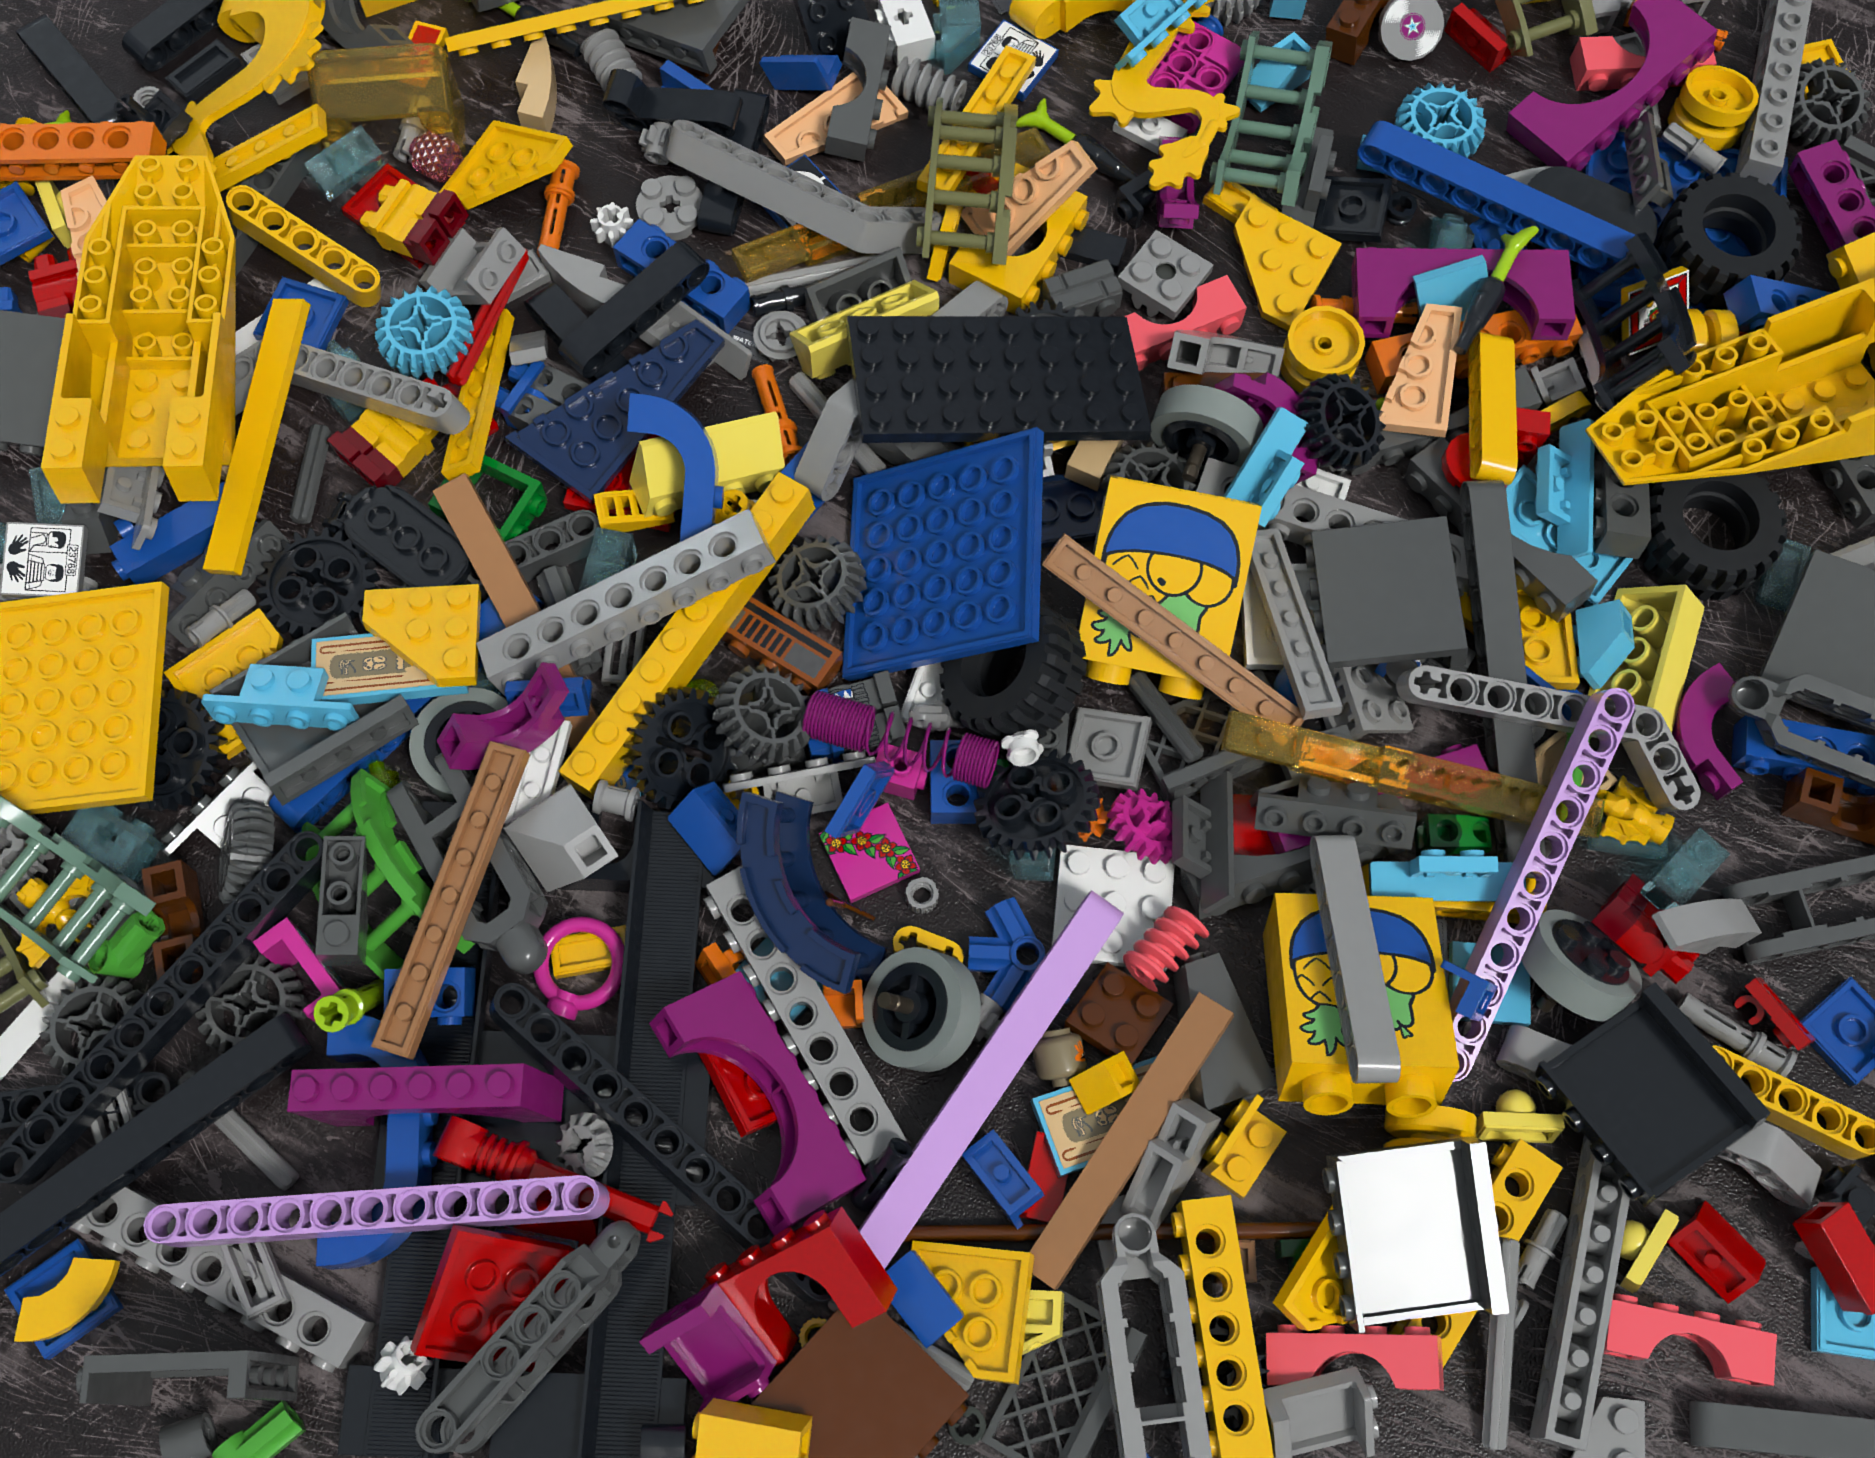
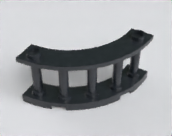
M1646 232L1637 234L1626 241L1625 245L1629 249L1626 252L1627 256L1584 285L1580 278L1572 280L1574 307L1580 311L1597 351L1599 378L1593 387L1597 392L1595 399L1605 412H1608L1623 400L1627 394L1667 369L1669 371L1674 370L1679 375L1690 368L1697 358L1696 352L1694 350L1690 351L1692 347L1697 345V341L1684 300L1676 286L1670 290L1663 276L1669 270ZM1633 268L1640 269L1648 283L1645 285V290L1605 317H1602L1592 296ZM1652 301L1656 302L1659 313L1656 314L1657 319L1615 345L1609 330ZM1662 332V338L1656 348L1623 368L1621 361L1623 357Z

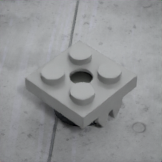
M1155 230L1118 276V281L1124 290L1132 294L1131 299L1135 308L1139 309L1143 305L1147 308V315L1150 317L1163 313L1174 320L1193 297L1196 288L1201 286L1212 273L1214 265L1160 231Z

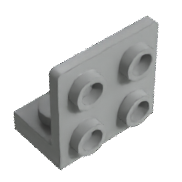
M1379 664L1334 668L1333 680L1343 707L1340 715L1323 717L1326 730L1347 724L1353 740L1356 741L1368 733H1408L1414 728L1409 709L1405 701L1399 696L1396 684L1389 679L1387 673L1383 678L1374 672Z

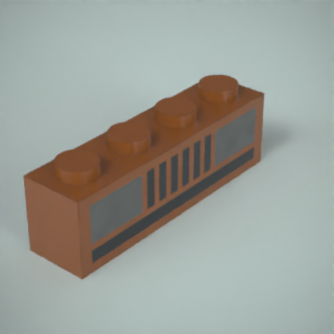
M753 597L749 599L721 638L729 644L728 648L737 656L743 659L749 656L759 662V665L764 663L768 672L778 666L780 676L784 677L786 674L792 673V680L790 682L795 686L803 684V689L800 692L803 696L812 695L817 690L827 688L843 666L842 651Z

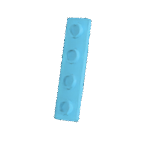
M1136 0L1114 20L1135 46L1114 65L1119 71L1127 63L1133 68L1147 55L1144 48L1149 43L1155 48L1169 36V33L1166 31L1169 25L1172 24L1176 29L1191 16L1187 11L1188 8L1193 5L1197 10L1208 0H1187L1185 3L1182 0Z
M1281 406L1275 410L1223 496L1257 503L1262 506L1258 524L1264 528L1278 514L1281 507L1280 502L1288 489H1291L1299 480L1300 470L1304 465L1302 461L1293 457L1292 453L1306 432L1304 426L1306 427L1308 422Z
M1589 418L1560 428L1559 449L1551 444L1538 447L1537 464L1535 466L1537 475V492L1534 501L1536 515L1557 525V553L1570 555L1573 558L1590 555L1593 552L1595 445L1585 432L1586 428L1594 423Z
M250 664L239 696L203 694L201 703L212 719L222 724L240 722L253 723L262 727L288 725L297 729L319 727L340 731L360 719L351 703L321 701L329 678L324 668Z
M1440 849L1421 851V856L1409 862L1373 861L1368 866L1370 896L1433 898V901L1495 902L1513 862H1498V856H1484V850L1460 851V856H1445V850ZM1526 877L1524 878V881H1523V884H1524V888H1525V889H1526Z

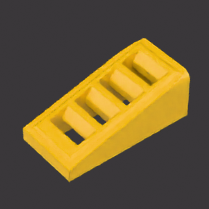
M633 490L593 494L603 537L675 522L673 513L667 516L653 515L649 517H644L643 514H640L639 503ZM630 506L632 515H625L623 508ZM616 509L617 516H610L609 510Z

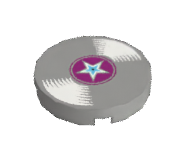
M1390 0L1380 13L1378 38L1384 50L1394 58L1408 61L1423 58L1434 50L1442 37L1444 29L1443 11L1436 0Z

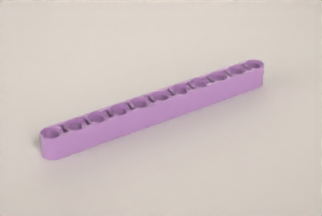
M1611 688L1599 691L1591 695L1586 702L1505 879L1497 901L1494 903L1465 967V970L1497 985L1498 988L1481 1022L1470 1019L1471 1029L1464 1036H1461L1458 1031V1022L1464 1016L1455 1012L1469 981L1460 978L1449 1003L1460 1067L1453 1082L1464 1079L1471 1071L1635 708L1634 699L1625 689ZM1607 697L1615 703L1616 710L1613 716H1610L1605 710L1604 704ZM1592 732L1598 736L1600 741L1596 752L1591 749L1588 742L1589 735ZM1576 767L1584 775V781L1580 787L1574 783L1572 778L1573 770ZM1560 802L1565 804L1568 809V816L1564 822L1560 821L1556 815V808ZM1545 837L1552 844V851L1548 857L1543 856L1540 851V843ZM1528 873H1531L1536 880L1535 889L1531 893L1526 891L1523 884L1524 878ZM1515 908L1520 915V921L1512 929L1507 922V916L1509 911ZM1496 944H1500L1504 952L1503 959L1498 964H1495L1491 959V950Z
M1091 890L1081 902L912 1150L913 1154L910 1159L905 1162L889 1189L882 1194L858 1229L884 1269L1124 915V912Z
M576 1175L162 1204L149 1211L143 1226L145 1235L152 1242L181 1248L452 1229L453 1224L476 1228L592 1220L599 1218L606 1212L610 1203V1195L602 1183L588 1176ZM592 1187L594 1191L593 1201L589 1206L581 1209L578 1204L579 1194L585 1188ZM549 1190L552 1196L551 1203L545 1210L539 1211L536 1205L537 1198L543 1191ZM507 1193L509 1195V1205L504 1212L497 1214L495 1211L496 1200L500 1195ZM465 1196L467 1198L466 1210L463 1214L456 1217L453 1210L454 1204L457 1199ZM423 1199L425 1201V1210L422 1216L414 1219L412 1215L413 1206L417 1201ZM382 1202L383 1214L380 1219L373 1222L371 1218L372 1209L377 1203ZM340 1205L342 1210L341 1217L338 1222L332 1225L330 1222L331 1212L336 1206ZM299 1208V1221L291 1228L289 1224L290 1215L295 1209ZM257 1211L259 1216L258 1223L250 1230L248 1225L249 1218ZM216 1214L217 1224L209 1233V1220ZM175 1217V1229L168 1235V1224Z

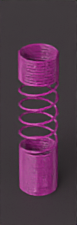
M819 690L812 694L807 704L802 730L806 731L810 738L819 740V742L837 745V747H844V749L855 750V752L858 751L859 753L866 749L869 756L875 755L884 744V754L888 762L894 760L903 748V759L907 767L914 765L922 753V764L926 772L932 771L942 757L941 768L945 778L952 775L953 780L957 779V781L964 782L965 784L968 782L972 786L983 787V789L988 787L999 754L1000 745L998 741H991L987 737L985 739L984 737L980 738L976 734L973 735L967 732L963 735L958 746L953 769L949 774H946L945 758L951 734L950 727L947 729L944 743L935 762L927 769L926 750L932 722L928 723L925 738L917 755L911 763H908L907 742L913 717H910L908 720L905 735L898 750L892 758H889L888 735L894 719V711L888 717L886 730L879 745L873 752H870L868 742L875 722V706L863 704V702L859 703V701L856 702L855 700L852 701V699L849 700L848 698L845 699V697L841 698V696H834V694H827V692Z

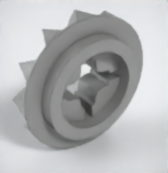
M774 311L764 315L756 323L753 331L754 344L760 356L765 355L772 362L778 359L784 360L786 363L790 358L797 356L789 333L807 326L804 320L789 311ZM777 328H780L784 336L787 337L784 346L779 344L778 339H776Z
M584 1112L571 1115L570 1121L560 1126L562 1136L555 1141L560 1146V1155L556 1160L562 1162L565 1169L593 1179L603 1173L610 1163L613 1153L612 1132L607 1122L595 1113ZM581 1139H592L583 1148V1153L576 1152L577 1146L581 1144Z

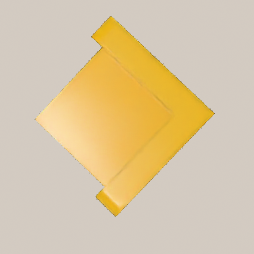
M1124 1051L1069 1079L1087 1115L1134 1092L1140 1083Z

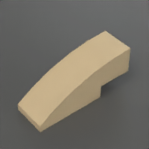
M543 30V38L532 40L515 81L521 100L517 114L521 126L550 132L557 104V83L549 45Z
M1124 440L1079 441L1067 463L1065 478L1098 491L1104 478L1107 464L1110 463L1112 455L1119 452Z

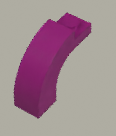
M1159 136V147L1160 145L1173 143L1186 137ZM1158 147V159H1159V158H1162V156L1159 155V147ZM1190 176L1184 178L1181 189L1166 186L1156 191V211L1159 227L1193 229L1194 219H1198L1199 204L1194 198V179Z
M1268 372L1254 380L1246 374L1234 373L1214 386V388L1230 393L1251 406L1261 418L1263 430L1279 406L1295 415L1298 413L1294 405L1300 400V397L1284 381ZM1302 438L1292 453L1293 457L1304 463L1300 470V478L1296 484L1316 475L1318 458L1309 459L1310 450L1308 447H1300L1303 443Z
M542 662L523 693L514 702L498 711L481 715L453 713L437 739L449 769H479L490 741L526 750L529 753L550 738L565 720L559 707L569 693L556 664Z
M1720 662L1702 673L1682 692L1672 735L1679 743V748L1689 768L1697 774L1701 786L1711 793L1717 801L1743 783L1742 779L1717 748L1712 736L1713 717L1716 712L1730 704L1728 693L1730 687L1735 682Z

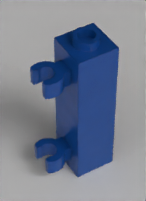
M225 481L219 486L218 501H189L158 518L157 528L152 540L145 538L140 550L131 548L135 524L123 519L114 521L113 523L123 539L109 546L117 558L111 563L122 580L125 581L130 578L135 585L151 583L204 553L205 548L210 542Z

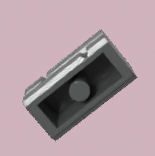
M1108 259L1044 279L1041 291L1043 303L1044 300H1048L1051 310H1055L1060 301L1063 304L1062 312L1066 314L1072 307L1076 308L1074 317H1083L1085 315L1087 317L1096 315L1100 317L1110 316L1120 308L1123 295L1122 287L1114 275V270Z

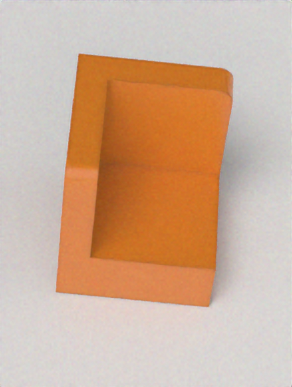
M854 980L851 992L847 994L823 985L824 996L842 1028H863L864 989L862 980Z

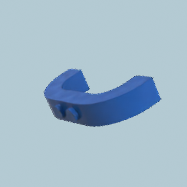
M630 393L627 432L661 436L670 441L682 456L685 466L680 542L716 525V508H723L724 486H718V458L707 430L691 412L671 400L657 396Z
M364 1015L357 1023L348 1025L340 1031L327 1032L326 1056L338 1062L372 1061L378 1063L380 1067L429 1066L419 1047L414 1060L371 1047L381 1022L373 1017ZM439 1113L387 1115L386 1167L383 1189L431 1186L432 1167L436 1166L438 1159L433 1156L437 1147L436 1143L433 1142V1125H437ZM423 1199L417 1201L413 1206L412 1215L414 1219L422 1216L425 1210V1201ZM382 1202L377 1203L372 1209L371 1218L373 1222L380 1219L383 1214ZM412 1232L317 1238L316 1266L335 1270L371 1264L396 1250Z

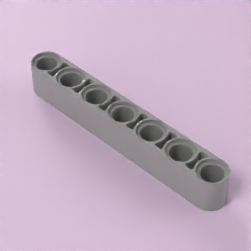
M1353 835L1312 836L1310 840V862L1351 1080L1355 1084L1397 1083L1401 1072L1400 1054L1355 837Z

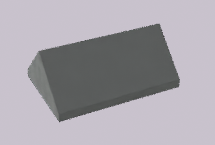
M898 246L804 287L806 314L811 323L912 281L901 247Z

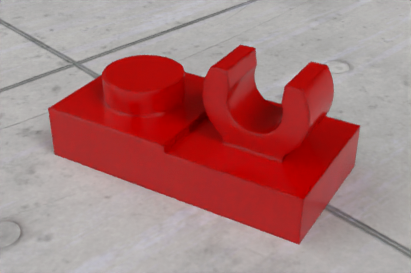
M1761 977L1755 978L1745 985V988L1752 995L1741 996L1734 1003L1737 1009L1743 1007L1747 1002L1753 1003L1756 1006V1015L1748 1021L1751 1025L1763 1021L1767 1012L1776 1025L1772 1031L1787 1048L1794 1045L1799 1051L1816 1040Z

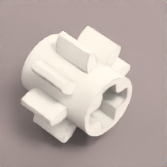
M611 202V204L605 205L602 208L597 207L598 218L590 219L592 231L596 234L597 242L602 243L605 241V243L613 248L634 224V221L630 218L627 207L621 209L614 202Z
M405 1336L397 1346L389 1341L381 1350L380 1354L382 1357L374 1366V1370L380 1372L381 1387L397 1391L400 1396L409 1386L418 1390L427 1379L425 1373L433 1365V1361L427 1359V1357L413 1354L410 1349L412 1340H409L408 1336Z

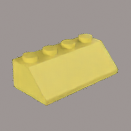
M912 280L790 332L789 335L802 371L812 379H824L835 374L836 368L846 364L851 366L846 330L847 316H931L939 310V295L936 290L916 280Z
M776 411L705 427L716 450L719 466L718 486H724V492L730 489H737L744 494L755 491L763 493L777 473L785 468L779 417ZM663 437L639 441L629 482L644 517L653 515L667 516L675 510L682 509L685 466L681 454L670 441Z
M1686 584L1617 588L1614 600L1620 599L1632 616L1635 648L1602 688L1594 690L1590 686L1588 696L1611 688L1625 689L1633 697L1634 704L1658 710L1672 733L1705 607Z

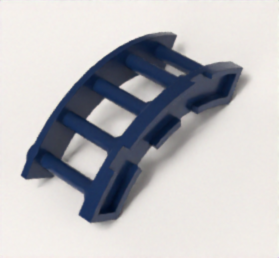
M780 791L776 792L775 800L751 792H742L736 831L737 844H740L743 868H740V874L747 898L765 933L781 953H786L801 967V971L826 987L847 994L851 992L854 977L869 982L874 971L885 960L888 947L876 943L859 933L838 914L835 908L825 904L828 898L817 878L810 850V818L814 802Z

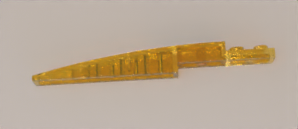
M1036 127L1017 134L1015 163L1030 168L1036 162L1052 153ZM995 144L983 146L977 157L994 159V155L1000 156L1001 148H994ZM924 169L857 193L856 200L867 206L926 208L927 193L917 189V179ZM979 172V174L974 176L965 175V178L960 181L955 191L973 193L998 182L999 177H992V173ZM934 204L933 210L939 213L946 210V205ZM796 224L732 248V258L745 282L749 283L805 262L807 266H814L850 252L852 249L803 225Z
M1234 710L1228 713L1221 748L1224 751L1291 767L1290 771L1345 784L1359 782L1369 787H1377L1378 792L1526 825H1531L1548 788L1546 785L1387 745L1377 747ZM1594 798L1578 835L1595 839L1599 838L1605 800ZM1560 802L1556 808V815L1560 821L1564 822L1568 816V809L1565 804Z

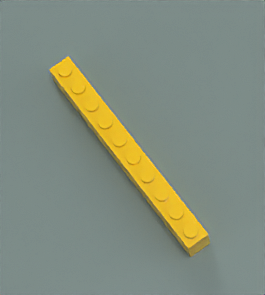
M780 472L777 473L750 510L761 526L776 562L815 510L809 488ZM776 562L765 567L759 573L746 576L730 584L726 589L716 591L696 601L693 605L681 608L674 613L558 772L568 784L570 783L574 789L592 800L601 779L607 780L611 786L616 784L630 765L624 763V759L633 755V750L623 747L624 743L634 741L635 737L627 731V728H638L639 726L638 721L633 715L635 713L646 715L647 711L643 703L649 701L657 704V692L668 694L671 687L682 690L683 687L688 685Z

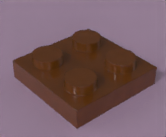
M1107 962L1066 1019L1064 1027H1070L1072 1033L1079 1034L1083 1040L1109 1057L1124 1051L1133 1067L1171 1013L1174 1004Z

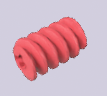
M1168 906L1164 911V917H1158L1154 922V928H1148L1143 934L1144 940L1140 939L1133 945L1134 951H1127L1124 954V964L1139 983L1154 992H1158L1153 980L1157 979L1166 984L1169 978L1163 969L1166 967L1173 972H1177L1179 966L1173 958L1176 956L1186 961L1189 958V954L1184 946L1187 945L1196 950L1200 945L1194 935L1197 934L1206 939L1210 935L1209 931L1189 911L1175 906Z

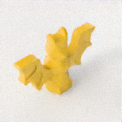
M1625 776L1620 777L1613 793L1599 790L1597 793L1598 799L1593 803L1598 810L1607 816L1602 824L1600 836L1613 837L1619 840L1622 845H1625L1628 841H1638L1645 846L1649 841L1660 846L1672 829L1675 817L1667 813L1665 815L1655 814L1658 808L1646 798L1644 794L1645 789L1632 785Z
M84 875L81 880L76 878L36 929L46 935L47 926L55 924L57 929L61 931L77 911L70 908L69 901L74 898H88L93 891L90 887L95 881L87 875ZM30 878L21 890L17 892L18 901L26 908L31 909L49 885L41 878ZM90 922L86 925V927L91 929L94 928ZM21 933L22 939L16 950L28 958L31 968L36 967L39 969L51 955ZM78 937L74 940L76 943L81 942Z

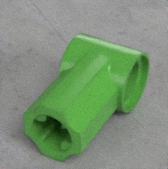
M152 910L146 917L136 911L111 939L104 941L89 960V969L94 974L128 979L138 976L144 964L145 952L166 930L163 919L155 915Z
M281 1401L249 1429L241 1430L224 1441L212 1453V1457L274 1458L305 1432L306 1428L297 1412L286 1401Z

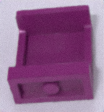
M717 1282L656 1317L639 1340L648 1354L655 1352L663 1346L703 1397L704 1401L697 1413L701 1412L713 1398L738 1402L739 1399L746 1395L749 1398L756 1397L769 1385L770 1380L768 1377L777 1363L776 1359Z

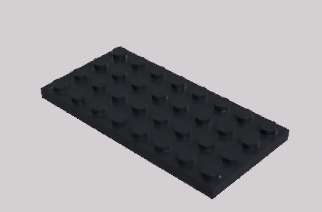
M847 316L846 330L862 443L984 442L1035 427L1044 432V441L1148 440L1152 432L1127 317Z

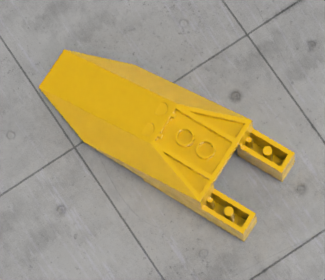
M135 155L85 236L73 313H66L41 463V469L60 504L100 503L105 467L163 466L179 502L218 501L222 465H230L235 446L236 239L208 155Z
M1875 277L1768 317L1764 328L1696 353L1697 358L1690 368L1679 375L1674 370L1669 371L1667 369L1642 386L1636 388L1586 428L1585 432L1623 486L1741 475L1875 455V379L1861 364L1868 345L1875 342Z

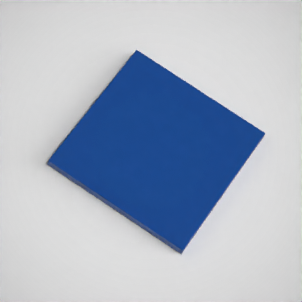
M1038 427L854 478L850 547L854 552H857L862 560L861 563L867 575L864 577L867 589L860 592L863 596V602L853 603L855 614L846 612L842 678L854 681L873 677L874 674L887 670L889 673L1039 642L1044 432Z

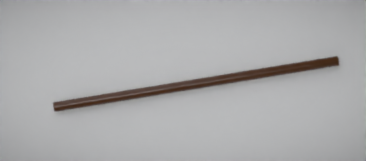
M1235 1222L1238 1239H1311L1321 1222ZM1115 1223L1100 1224L1090 1240H1112V1229ZM1161 1223L1156 1231L1157 1240H1181V1237L1175 1238L1172 1223ZM1013 1224L914 1225L903 1242H912V1240L924 1242L1037 1241L1047 1224H1024L1018 1230ZM1199 1232L1196 1240L1214 1239L1206 1232Z

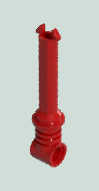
M452 1115L433 1153V1156L462 1169L472 1171L476 1167V1173L483 1174L486 1171L485 1175L488 1178H493L496 1175V1181L580 1175L538 1158L536 1150L530 1148V1142L527 1140L518 1143L511 1141L508 1145L509 1139L502 1137L499 1140V1135L492 1133L489 1137L490 1133L487 1129ZM605 1185L609 1191L610 1203L608 1209L602 1215L603 1217L613 1221L626 1220L630 1222L638 1231L648 1234L646 1241L649 1243L664 1238L663 1234L652 1229L659 1212L673 1217V1212L666 1201H662L661 1206H657ZM592 1187L585 1188L579 1194V1207L586 1208L593 1201L594 1191ZM549 1190L543 1191V1193L551 1195Z

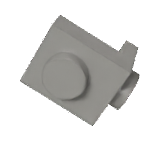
M1573 357L1540 372L1537 365L1530 368L1534 377L1532 382L1540 398H1543L1546 407L1577 391H1582V393L1588 391Z

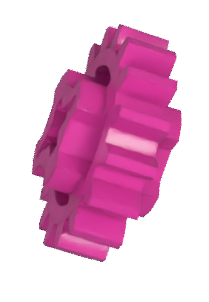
M1142 788L1136 794L1131 789H1127L1124 795L1120 793L1107 813V817L1112 819L1108 824V828L1117 831L1114 840L1124 841L1126 845L1124 850L1126 852L1136 851L1137 858L1140 861L1147 856L1150 862L1156 865L1159 860L1167 864L1172 859V811L1169 807L1170 802L1158 801V795L1155 792L1149 797Z

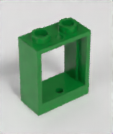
M484 455L480 472L469 476L474 486L481 475L485 473L524 492L501 529H498L504 542L528 532V527L534 518L541 516L544 512L547 496L540 481ZM445 478L440 486L446 484L449 481ZM433 495L428 503L431 511L450 525L435 495Z

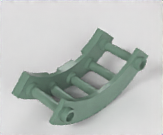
M1253 31L1249 35L1248 40L1243 39L1240 51V60L1245 61L1235 105L1240 108V116L1232 119L1218 162L1213 161L1209 182L1215 183L1213 194L1217 195L1221 194L1225 182L1277 189V193L1283 194L1281 205L1295 207L1301 189L1299 184L1300 177L1305 175L1320 107L1314 106L1316 95L1321 96L1322 89L1325 87L1333 42L1319 40L1316 49H1310L1309 52L1258 45L1260 31ZM1255 59L1306 66V70H1312L1308 89L1302 88V91L1299 92L1251 85ZM1247 98L1299 106L1298 109L1303 110L1301 124H1294V127L1243 120ZM1242 133L1288 140L1295 147L1293 154H1287L1286 157L1236 150L1239 134ZM1232 163L1273 170H1280L1283 172H1281L1280 175H1274L1268 173L1235 169L1230 167Z
M0 795V829L2 827L6 829L11 823L29 835L25 841L28 845L0 878V918L51 955L59 963V966L56 968L59 973L75 983L82 977L91 984H94L98 977L86 967L89 960L126 914L130 916L136 910L146 917L156 903L135 887L129 886L120 876L59 834L55 833L50 839L41 833V830L45 827L43 824ZM51 850L64 859V862L60 865L63 869L22 919L1 905V903L41 854L46 855ZM84 875H87L95 881L90 887L93 889L92 893L52 941L36 928L76 878L81 880ZM108 899L112 906L73 955L67 952V949Z

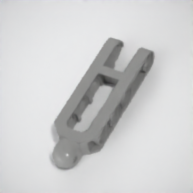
M1138 1213L1123 1215L1116 1221L1112 1229L1115 1259L1096 1283L1119 1458H1147L1142 1426L1179 1422L1184 1458H1212L1184 1271L1159 1253L1156 1230L1153 1223L1147 1217ZM1150 1278L1159 1286L1176 1403L1136 1408L1131 1373L1135 1371L1134 1364L1130 1363L1128 1359L1125 1328L1128 1327L1127 1318L1122 1316L1119 1287L1125 1280Z

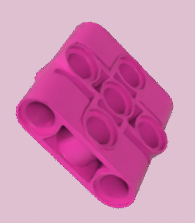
M1193 21L1195 24L1194 33L1178 32L1171 48L1147 82L1154 87L1199 90L1214 97L1216 94L1223 93L1243 67L1245 61L1240 60V46ZM1192 113L1164 116V118L1187 129L1189 134L1195 132L1201 124L1198 116Z

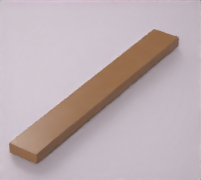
M464 473L433 490L438 503L505 627L507 628L541 611L469 475ZM570 663L559 668L562 678L577 677ZM591 701L588 716L564 717L565 720L570 721L572 724L568 741L572 751L599 716Z
M1063 533L1042 561L1041 565L1283 745L1287 744L1305 721L1302 719L1297 706L1067 534Z
M492 741L489 742L371 1047L414 1060L530 757L526 750Z
M1200 992L1030 1250V1253L1035 1255L1032 1274L1055 1291L1058 1290L1141 1162L1149 1141L1155 1139L1161 1131L1172 1103L1181 1100L1234 1018L1233 1012Z

